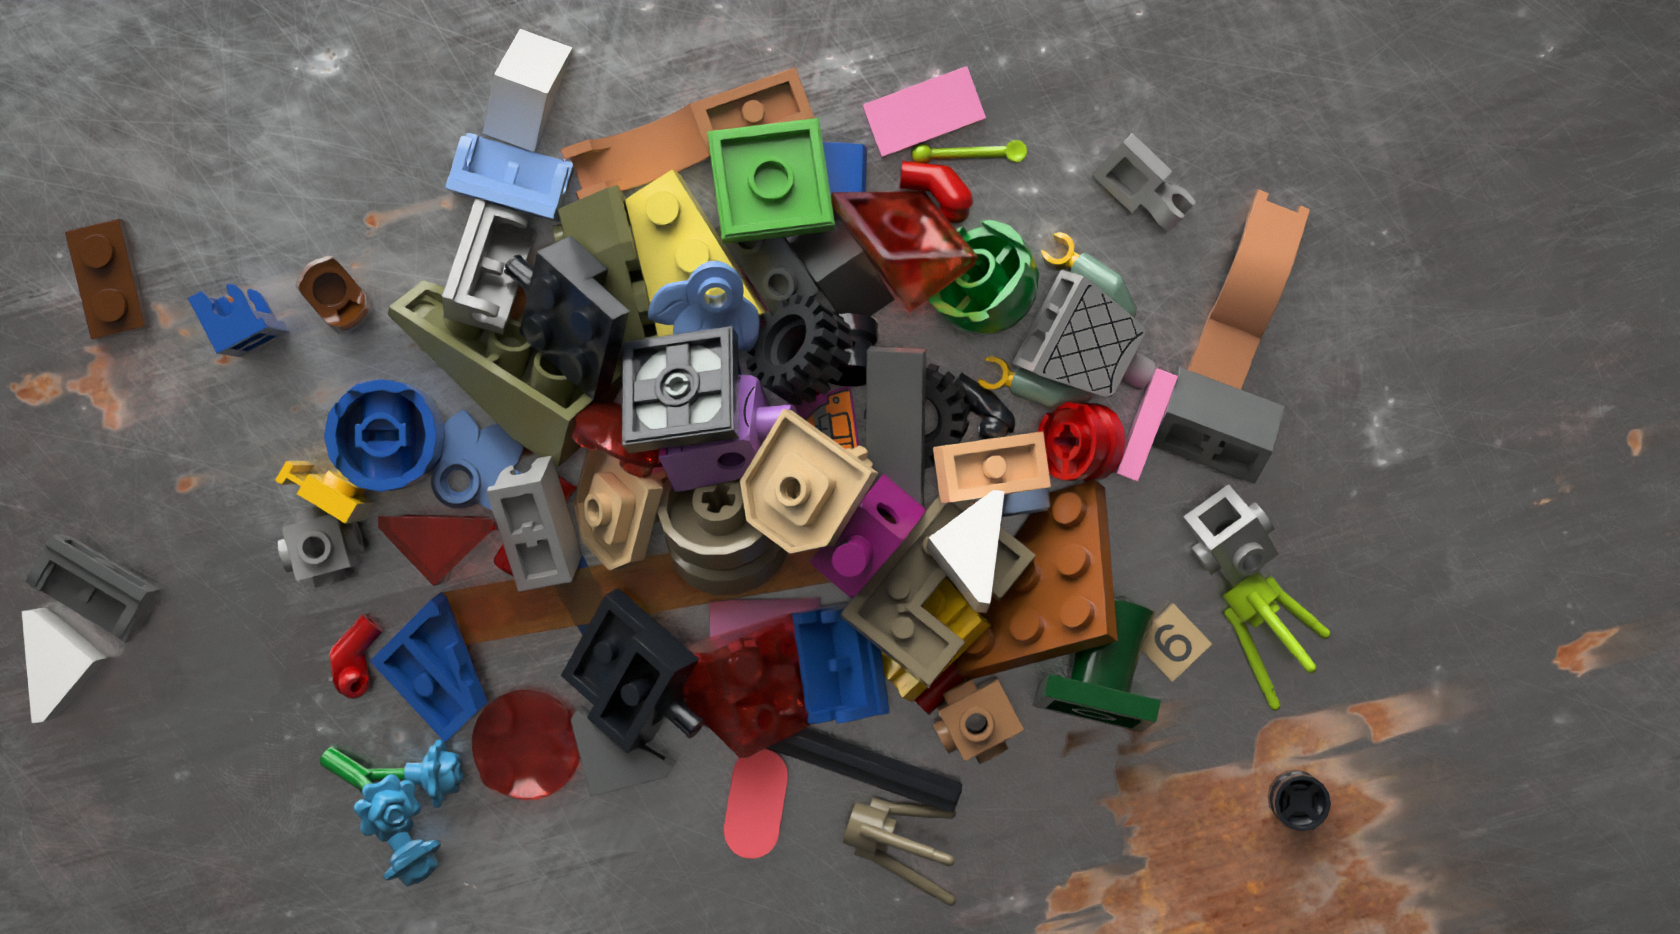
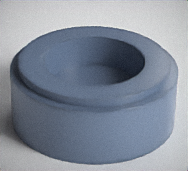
M1048 488L1004 494L1001 517L1047 511L1051 507Z

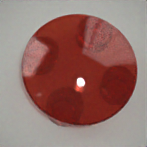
M600 401L590 405L576 415V425L572 432V438L580 446L590 450H601L619 459L620 467L633 476L647 478L650 477L654 467H663L659 459L660 449L628 453L623 447V404Z
M529 689L508 692L487 705L478 717L472 734L473 758L484 785L508 797L521 800L540 799L561 789L571 779L580 761L571 723L573 715L570 710L555 697L541 691Z

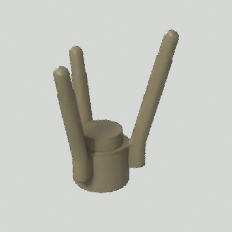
M876 797L872 798L870 806L856 802L845 832L843 844L855 847L854 855L875 862L930 896L949 906H953L956 903V898L952 894L879 850L887 852L889 846L927 860L952 866L955 863L953 856L893 834L897 820L888 818L887 815L953 819L956 816V811L945 812L928 805L894 803Z

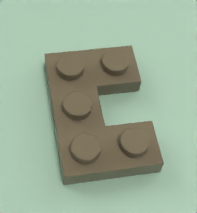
M940 495L926 510L899 547L841 613V618L927 688L933 684L965 643L964 640L923 608V605L947 577V574L926 549L928 539L973 505L968 500L941 503ZM1001 527L991 594L998 602H1000L1036 556Z

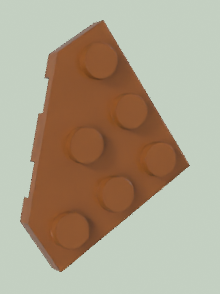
M1095 479L1050 492L1051 507L1047 511L1032 513L1017 533L1015 539L1036 556L1000 602L991 596L987 613L979 612L983 618L987 619L991 626L957 658L959 675L967 680L976 679L1118 641L1105 487Z

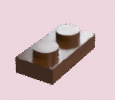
M118 218L65 231L91 340H100L149 328L150 325L124 220Z

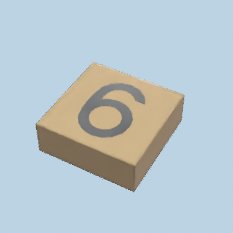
M1171 603L1153 620L1142 652L1173 682L1212 643L1175 604Z

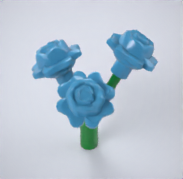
M436 740L435 744L431 745L422 763H406L405 768L367 769L334 747L328 748L320 758V765L357 788L365 798L356 802L353 807L354 812L361 819L360 831L365 836L375 834L380 841H387L394 852L389 863L391 867L383 875L385 880H392L398 877L406 887H409L427 879L439 867L435 853L440 848L441 843L437 839L427 842L421 839L412 840L408 834L413 827L411 817L419 814L422 809L421 804L415 798V785H422L423 789L429 794L430 799H432L434 808H440L443 801L447 800V794L460 791L459 784L462 782L463 771L461 770L459 754L447 752L443 740ZM374 780H382L379 783L373 784Z

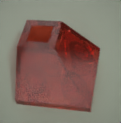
M792 613L708 637L687 647L699 658L697 665L684 685L683 693L687 706L700 718H703L705 720L704 724L739 758H748L812 725L808 724L807 721L809 714L805 707L804 685L801 679Z

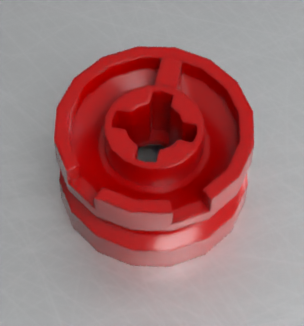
M1065 402L1052 413H1046L1039 425L1038 432L1043 431L1049 473L1055 478L1064 481L1106 479L1116 471L1123 458L1125 449L1124 428L1118 415L1108 406L1098 403L1081 404L1078 402Z

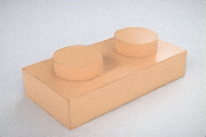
M1043 431L933 447L941 503L982 498L992 490L1005 491L1004 494L1051 487Z

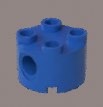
M376 379L356 384L346 391L347 393L334 404L327 417L324 438L329 459L335 468L344 477L349 479L348 481L359 488L385 492L413 487L432 475L434 467L441 459L445 439L442 413L436 406L432 396L412 384Z

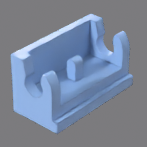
M467 133L466 136H461L445 188L455 194L473 199L478 197L487 200V203L559 223L560 215L558 209L564 206L574 167L572 162H563L560 159Z

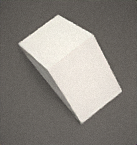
M520 29L494 74L483 134L536 153L573 48Z
M992 490L929 537L926 547L975 612L987 613L991 602L1005 491Z
M37 608L22 611L32 723L45 722L57 718L107 659L103 653L49 608Z

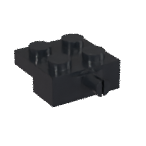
M568 236L537 251L534 268L521 255H515L510 258L505 264L506 269L504 273L519 284L527 295L519 333L526 338L533 348L538 349L563 372L569 381L575 383L592 400L610 392L630 311L604 288L608 268L572 236Z
M619 588L605 594L561 674V677L594 705L587 718L627 754L652 741L666 718L686 734V737L689 739L694 737L705 723L703 718H700L681 701L684 685L697 665L699 658Z

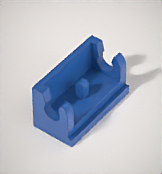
M228 283L226 288L228 295L233 298L234 302H230L226 296L218 299L210 298L204 291H200L188 298L217 354L242 357L289 332L284 322L276 320L267 300L257 290H247L249 300L254 303L256 311L252 308L244 291L231 283Z
M837 603L792 613L808 724H819L836 720V723L839 724L890 713L881 650L841 618V613L849 603Z

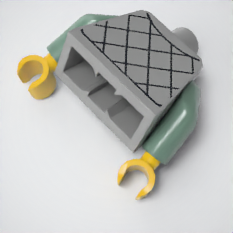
M1055 233L1053 235L1054 239L1058 243L1065 245L1069 251L1061 259H1054L1047 252L1041 251L1043 261L1048 268L1060 270L1012 361L1013 365L1021 369L1014 372L1006 360L990 356L984 360L999 364L1003 371L1002 378L995 384H991L981 378H978V382L984 388L992 390L1002 389L1005 386L1011 388L1012 395L1049 408H1056L1065 402L1086 404L1095 394L1110 398L1114 395L1121 381L1136 390L1144 388L1152 378L1155 362L1137 352L1146 335V328L1135 319L1137 306L1122 276L1086 252L1081 255L1077 254L1073 240L1067 234ZM1070 268L1071 271L1068 272V271H1065L1064 269Z

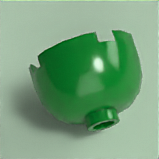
M994 220L980 221L984 227L975 228L968 232L963 226L952 231L935 247L925 265L924 276L928 280V292L925 291L929 303L954 328L973 335L999 334L1014 327L1028 314L1037 295L1039 271L1029 246L1010 225Z

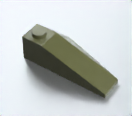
M616 185L559 208L558 211L562 224L553 225L555 242L572 236L608 268L604 288L630 311L622 340L623 346V342L653 338L658 337L655 322L648 318L650 302L625 203L627 197L621 188Z
M422 280L389 306L388 316L510 437L540 457L552 456L556 467L564 463L590 439L591 432L596 430L623 386V358L618 356L610 392L592 400L575 383L569 381L563 372L538 349L533 348L526 338L519 333L523 319L522 313L518 321L508 318L503 334L444 318L442 295L445 287Z

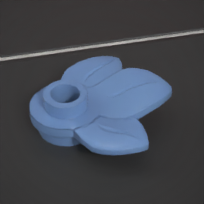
M720 261L703 263L692 272L688 280L668 283L660 288L654 295L648 310V318L664 325H674L673 335L733 326L738 334V349L741 351H750L759 335L760 321L758 310L749 300L743 297L744 288L741 276L734 268ZM711 288H721L725 291L717 296L705 294Z
M461 410L449 418L443 425L445 439L440 457L441 460L432 471V491L442 504L450 508L463 509L478 503L492 510L486 491L489 486L495 485L501 471L512 465L515 469L522 456L524 446L510 437L498 424L479 430L473 417L466 410ZM515 469L516 475L522 474ZM457 470L467 473L470 480L468 488L462 492L455 491L450 484V477Z

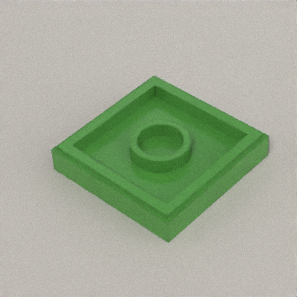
M819 118L708 131L707 138L722 244L834 231L835 222Z

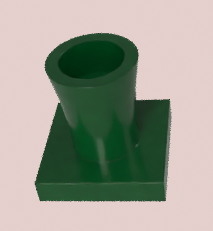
M1114 599L1118 641L1075 652L1070 678L1049 674L1038 685L1034 707L1143 732L1156 723L1161 700L1130 692L1140 654L1156 613L1143 606Z

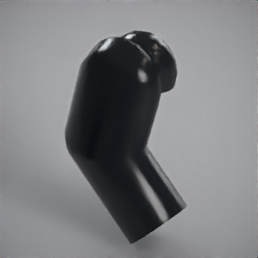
M961 372L954 385L957 388L961 385L964 387L967 393L963 398L964 402L970 403V411L984 419L978 427L979 436L986 440L1006 437L1008 432L1013 433L1015 428L1013 413L995 393L984 388Z

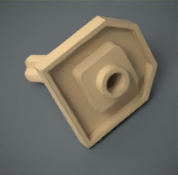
M783 409L740 480L746 521L790 554L834 546L878 475V472L872 469L873 463L867 458L869 451L862 446L845 449L792 410Z
M604 430L591 432L574 499V508L581 541L610 571L624 569L644 560L653 524L660 521L657 510L663 490L662 486L668 476L665 470L653 474L645 465L641 466Z

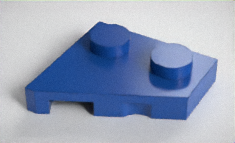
M442 591L433 597L370 660L373 666L444 742L449 740L488 703L448 598Z

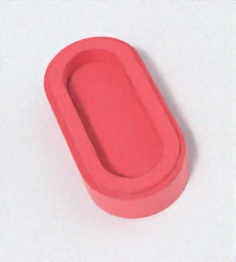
M763 747L748 749L736 761L724 823V838L728 847L738 856L748 859L762 857L768 854L776 845L788 783V767L784 758L778 752Z

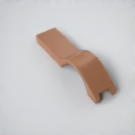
M796 67L690 103L666 117L641 127L605 138L587 139L562 148L559 152L563 162L572 161L582 188L575 193L577 200H580L616 185L623 192L652 183L670 170L679 173L710 159L708 131L814 119V115Z
M1259 189L1256 191L1247 214L1243 235L1226 281L1212 311L1207 317L1187 370L1240 390L1260 340L1266 331L1287 283L1310 213V209L1303 206H1298L1297 211L1294 212L1267 201L1269 193Z

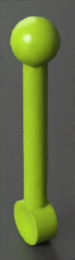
M1013 140L1007 146L931 148L925 143H920L911 150L913 161L918 163H928L931 159L1006 157L1011 163H1020L1027 155V147L1020 140Z

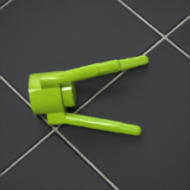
M1260 571L1232 587L1222 596L1230 606L1223 614L1234 627L1271 710L1277 711L1281 706L1245 621L1248 620L1253 628L1265 621L1294 658L1310 674L1316 672L1317 666L1275 614L1280 609L1276 601L1322 639H1328L1331 633L1312 614L1284 592L1272 575L1265 579Z

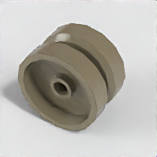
M667 478L662 486L663 490L657 513L675 570L691 587L712 595H738L760 587L779 571L788 552L746 521L740 487L741 479L675 492L669 478Z

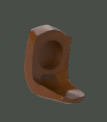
M332 255L318 258L308 263L296 281L295 286L301 295L337 334H346L356 329L372 312L373 304L368 296Z

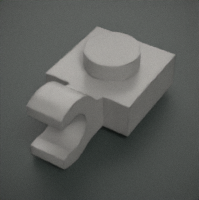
M1133 133L1092 174L1131 213L1142 204L1152 214L1156 222L1168 231L1196 203L1190 193L1182 187L1169 185L1164 182L1172 170Z

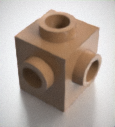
M996 676L978 686L975 685L973 679H969L944 692L943 696L946 703L937 707L942 720L933 724L948 754L958 749L964 762L975 756L979 764L1005 752L1008 749L1005 740L1024 731ZM975 713L984 715L985 722L981 727L972 729L966 726V720L970 715Z

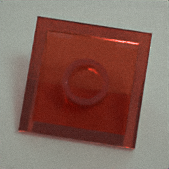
M925 191L832 192L831 194L832 207L840 220L909 313L971 269L977 261L978 256Z
M424 514L378 516V528L433 586L449 582L500 534L494 516Z

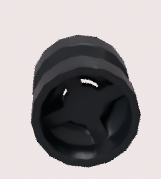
M838 314L844 318V321L851 328V331L847 334L853 338V347L844 349L851 357L848 365L840 363L837 370L842 372L843 375L837 382L831 378L828 382L845 387L864 386L867 384V350L870 346L877 344L878 323L875 319L862 314Z
M1297 769L1288 770L1276 776L1270 784L1267 795L1269 807L1273 814L1282 823L1294 830H1313L1321 825L1329 815L1331 806L1329 792L1323 783L1305 771Z

